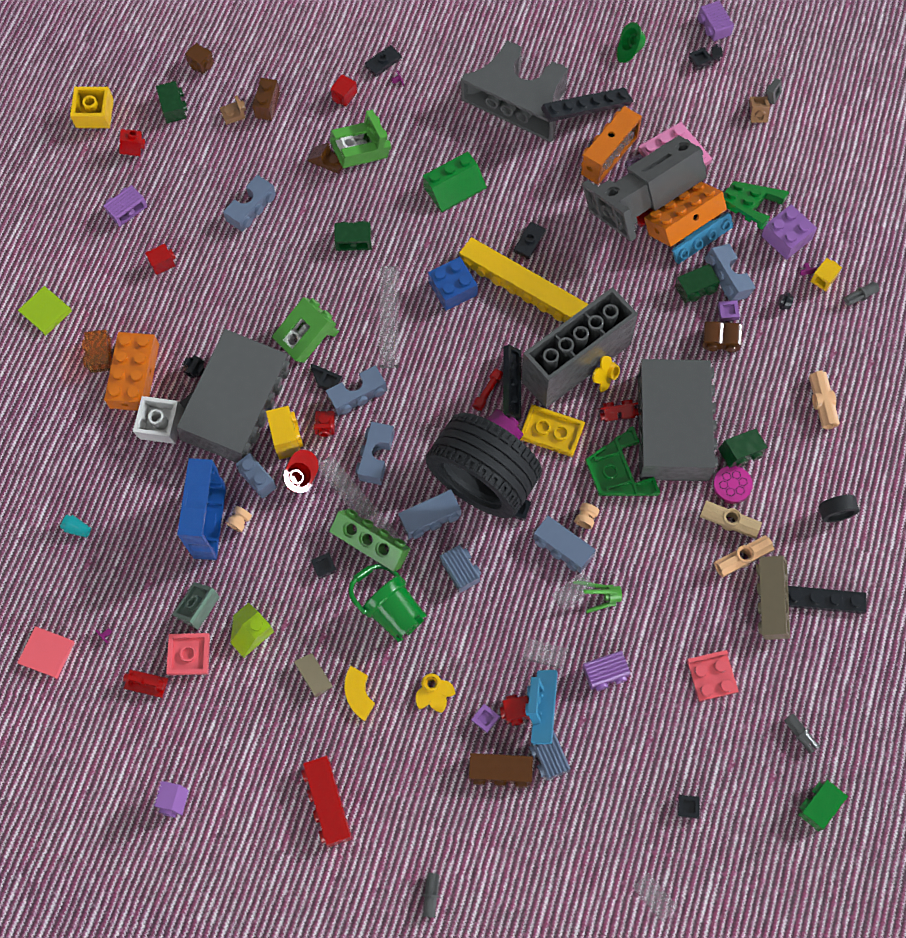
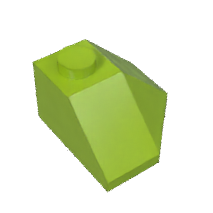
M248 602L233 615L230 643L245 658L274 633V630L264 617Z

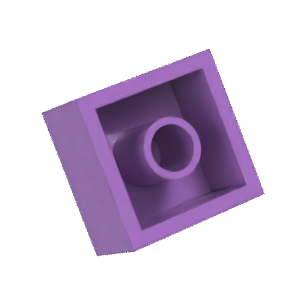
M791 204L768 222L761 236L787 260L813 239L817 227Z

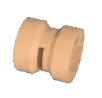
M582 503L579 509L580 514L576 516L574 522L582 528L592 529L595 523L594 518L598 516L600 510L589 503Z
M235 506L232 511L233 515L228 517L225 523L241 533L245 528V522H248L252 515L245 509Z

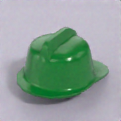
M630 22L622 30L616 53L617 60L620 63H627L632 60L635 54L642 50L645 45L646 37L638 23Z

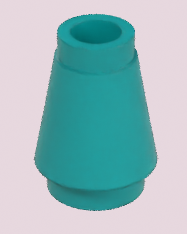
M68 514L60 525V528L65 533L85 538L89 536L92 529L74 515L70 516Z

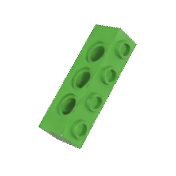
M352 509L338 511L329 531L330 533L391 571L402 568L411 549L406 545L405 541L390 536L387 530L377 528L373 525L372 521L359 517L358 513ZM353 524L357 528L356 532L353 530ZM369 534L373 538L372 542L369 540ZM385 544L388 546L389 552L385 550Z

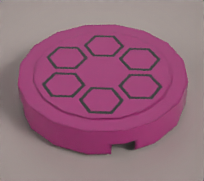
M737 466L722 468L717 472L713 481V489L716 495L729 504L743 502L750 495L753 488L750 474Z

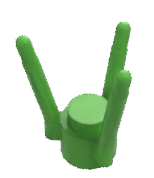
M573 582L574 585L604 589L583 590L585 594H604V600L608 601L607 603L587 609L586 613L616 606V602L622 601L621 586Z

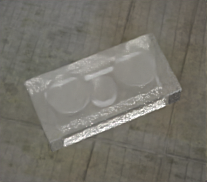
M581 572L551 596L564 612L587 595L583 593V590L595 589V586L586 574Z

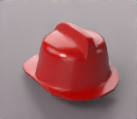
M299 450L290 458L283 474V481L288 490L303 493L310 488L319 468L318 459L311 451Z

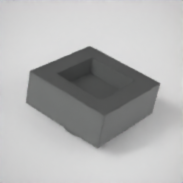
M777 78L766 89V95L771 104H775L782 93V83Z

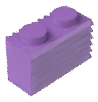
M720 0L700 7L698 21L705 26V32L708 37L710 36L715 42L732 35L734 24L720 3Z
M131 185L128 188H123L120 194L114 198H109L103 206L106 213L121 227L133 216L147 208V203L144 197Z
M622 650L584 663L582 667L591 690H604L608 688V684L613 682L621 684L626 682L627 677L630 676V670Z
M165 781L160 782L159 794L156 795L157 799H155L156 803L154 804L155 807L159 808L158 813L172 818H176V814L182 815L189 790L179 784Z

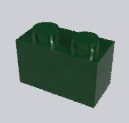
M176 81L157 85L156 89L166 123L187 119L185 111H188L186 102L181 99L184 97L182 87H178Z
M371 222L334 223L336 251L372 250Z
M707 264L677 277L675 288L686 304L690 301L695 302L704 295L714 294L718 289L720 280L711 265Z
M753 429L726 439L718 450L728 467L731 468L736 465L741 467L749 460H759L763 457V452L768 447L757 429Z

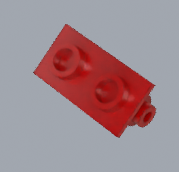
M632 399L621 401V405H614V402L602 403L603 407L598 408V410H603V413H600V420L605 422L618 420L617 413L620 412L621 419L635 418V416L639 415L638 408H634V405H637L638 402L633 403Z
M130 669L129 673H125L123 681L126 682L124 689L163 698L168 678Z

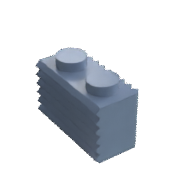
M251 453L236 463L239 473L261 498H265L277 488L274 480Z
M461 545L440 555V562L459 593L479 583L480 575H482L476 564L472 565L469 560L471 559L469 551L466 548L462 549Z
M554 730L552 744L533 745L531 743L528 746L533 758L537 757L540 764L537 765V769L541 778L545 776L548 781L570 771V766Z

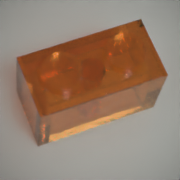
M106 329L84 332V339L82 340V347L85 351V356H83L84 367H87L90 373L110 371L112 347L109 333Z

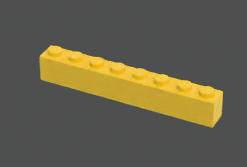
M472 237L459 252V257H461L467 268L476 271L481 277L485 276L490 279L493 284L504 287L510 294H516L524 302L535 305L540 311L549 313L557 321L566 322L589 305Z

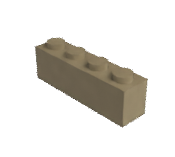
M783 555L759 557V564L756 565L757 575L760 576V583H757V592L761 597V602H758V613L761 614V622L758 623L759 633L766 640L790 639L787 560Z

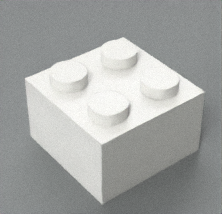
M142 396L133 432L142 440L176 444L178 438L177 425L184 413V408L179 401Z

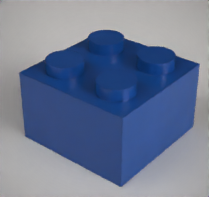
M461 257L428 272L429 284L445 311L478 295V285Z

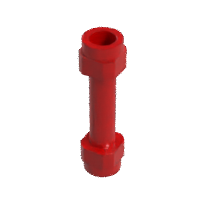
M494 369L491 372L488 384L480 397H476L472 405L474 409L482 411L485 408L488 396L496 383H500L503 377L502 371Z

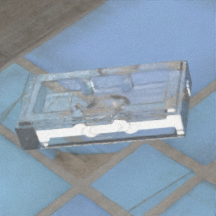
M528 638L523 659L563 669L567 648Z
M649 873L632 887L661 922L678 908Z

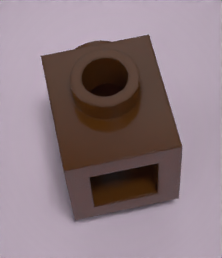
M195 43L185 53L188 65L194 71H199L201 74L210 70L214 64L212 52L198 43Z

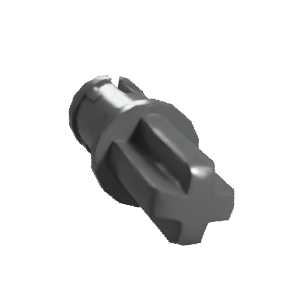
M873 281L864 287H858L855 292L844 297L846 305L850 306L860 300L865 301L867 297L879 292V285Z
M795 714L789 715L784 720L795 734V739H799L809 754L814 752V749L817 750L820 747L808 732L809 729L803 726Z
M437 873L427 874L425 894H423L425 897L422 917L436 918L437 898L440 897L438 895L440 876Z

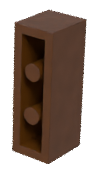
M470 753L469 781H472L473 785L484 786L486 782L494 783V786L506 787L507 783L515 784L517 788H527V785L532 784L533 756Z

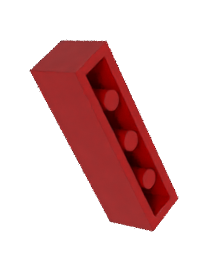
M326 755L303 763L304 769L301 770L304 782L308 781L310 789L307 790L310 802L315 804L316 810H313V815L316 823L320 822L322 828L319 831L322 844L326 843V846L331 847L352 840L353 838L328 756Z

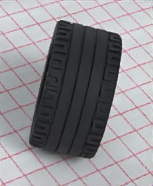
M471 413L454 415L426 455V464L429 470L447 489L452 490L456 496L475 508L500 518H510L516 515L542 473L539 460L523 442L494 422Z

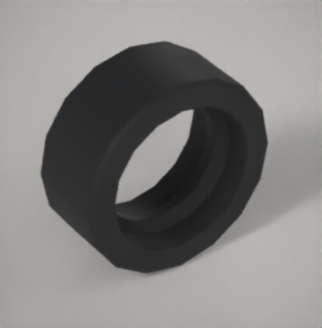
M850 494L827 499L818 506L822 520L828 523L851 518L860 511L856 497Z

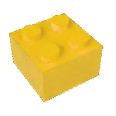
M74 87L70 117L76 128H110L114 99L109 87Z
M289 406L266 411L273 444L279 460L292 457L295 452L301 450L300 447H304L295 412H290Z

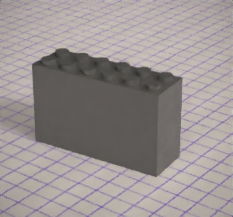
M613 287L523 353L522 383L546 409L590 376L597 367H600L602 356H609L612 359L631 345L638 313Z
M224 329L177 425L179 439L236 463L246 455L252 454L250 449L253 443L256 444L260 437L258 432L261 427L264 428L268 419L266 411L273 409L275 405L274 398L280 394L283 387L281 383L283 379H287L290 373L288 354Z
M641 359L638 371L639 480L654 477L655 480L709 481L711 476L714 475L715 468L718 467V457L714 455V450H717V438H714L717 423L716 420H713V414L716 412V403L712 402V396H715V385H712L714 367H711V360Z

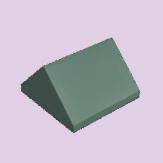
M194 582L172 615L194 629L199 630L220 597L212 587Z

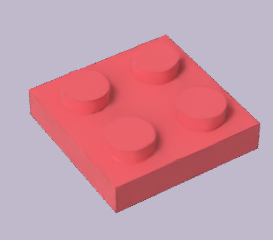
M169 634L166 674L208 675L210 634Z

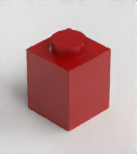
M343 74L330 88L333 101L345 107L358 93L356 81Z
M165 243L145 252L156 275L176 266L173 261L176 257L172 249H167Z

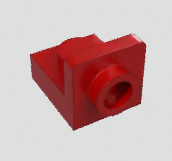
M316 411L314 424L316 435L321 437L335 435V411Z

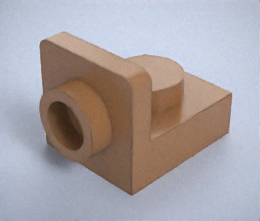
M238 95L234 96L236 102L220 107L226 125L245 119L244 111H246L243 100H239Z
M750 97L751 123H767L770 112L768 98Z

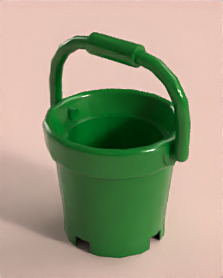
M374 564L365 567L353 576V580L348 588L349 597L353 604L362 614H365L368 618H373L398 643L403 640L402 636L405 633L409 636L422 624L423 618H427L426 613L406 589V582L398 572L391 571L382 564ZM384 569L395 576L375 592L363 606L355 598L354 585L372 573L373 570Z

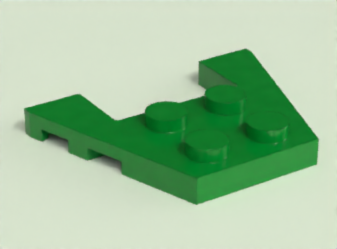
M734 181L723 195L726 207L735 214L738 212L743 214L746 221H754L757 223V227L763 230L768 224L770 216L755 210L764 199L783 205L789 196V191Z
M633 426L585 460L598 496L660 495V490L654 477L635 483L622 452L624 448L639 444V439Z

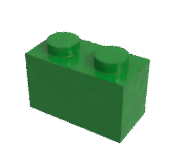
M829 780L822 783L818 782L812 789L814 794L810 800L806 798L799 806L801 811L798 815L818 832L824 830L848 798L844 792Z

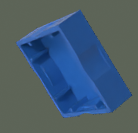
M188 459L177 535L193 559L217 560L227 487L220 477L215 463L210 459Z

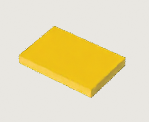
M532 404L521 430L523 436L520 440L573 458L585 422Z

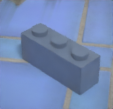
M448 490L398 513V516L408 539H417L423 536L424 532L437 530L448 521L452 523L458 520L459 516H461V508L452 490Z
M547 516L534 532L533 539L535 544L542 549L544 547L548 549L555 559L563 560L567 563L566 566L574 572L577 570L581 573L595 555L596 549L550 516Z

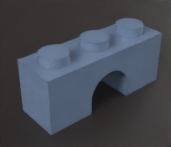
M256 175L246 186L248 196L252 200L248 203H239L234 199L223 211L226 221L242 232L252 224L256 216L260 215L266 205L271 203L276 196L274 185L259 175Z
M725 244L711 248L704 259L707 264L711 265L719 278V284L728 300L738 301L748 298L756 287L747 273L738 274L731 269L738 259L731 245Z
M376 365L359 373L362 383L360 389L350 391L341 382L326 390L327 398L337 416L345 415L353 408L365 405L370 399L381 397L387 391L386 382Z
M371 422L370 428L366 429V444L361 447L360 456H362L361 463H357L355 471L358 474L359 481L382 485L386 470L385 461L374 458V454L380 449L391 450L395 435L394 426Z

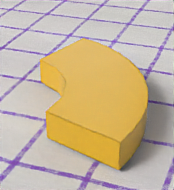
M350 665L344 685L346 699L352 711L365 722L375 705V702L366 693L368 675Z

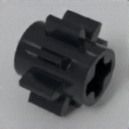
M195 355L189 358L186 357L182 363L184 366L183 372L193 379L196 376H202L205 370V362Z

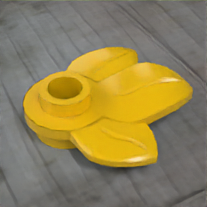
M601 357L600 367H597L592 375L593 382L600 384V392H605L609 388L611 380L618 378L620 367L612 362L611 357Z
M433 673L427 674L421 681L422 687L416 693V704L419 709L430 705L435 711L443 713L447 706L446 697L455 695V689L449 681L441 680L438 675ZM434 681L435 686L429 687L428 682Z

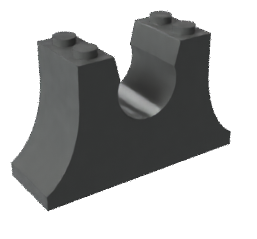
M506 41L499 53L489 64L475 72L466 73L462 76V101L552 143L555 138L556 121L549 122L541 107L544 103L561 99L566 91L568 68L562 64L551 62L544 69L540 77L534 80L522 79L519 77L522 64V47L516 43Z

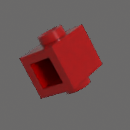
M121 129L119 154L140 156L141 149H145V139H142V131Z
M510 695L505 697L506 700H502V707H499L501 719H505L506 724L511 723L512 726H518L523 724V721L530 720L525 711L526 703H528L527 695L521 697Z

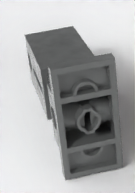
M678 135L628 167V174L615 183L608 180L597 186L586 180L582 183L589 212L629 241L636 239L635 224L638 223L637 216L649 208L654 211L658 210L707 178L702 149L691 143L688 139Z

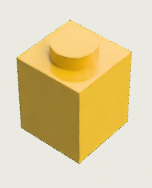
M826 258L814 273L811 282L827 291L838 277L842 267L837 262Z

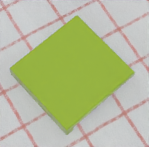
M43 286L18 309V312L46 336L72 310L48 288Z

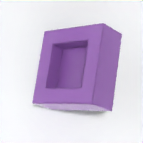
M737 300L721 301L718 303L720 321L739 320L740 314Z
M483 704L471 721L488 734L500 719V716Z

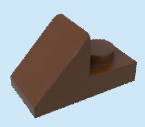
M329 143L315 146L308 158V162L339 174L342 166L335 152L330 150Z

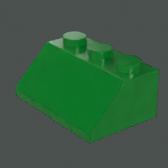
M468 151L423 175V187L441 213L487 189L479 166Z

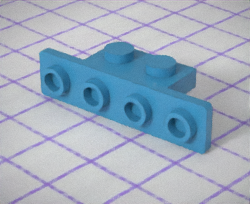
M726 212L716 220H710L680 240L682 243L672 249L675 263L680 264L732 229L731 214Z
M557 670L537 671V677H531V684L527 687L529 703H526L525 711L532 722L531 743L533 745L552 744Z

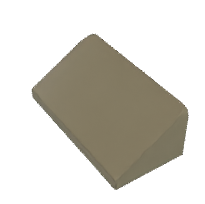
M312 653L294 661L315 698L333 687Z

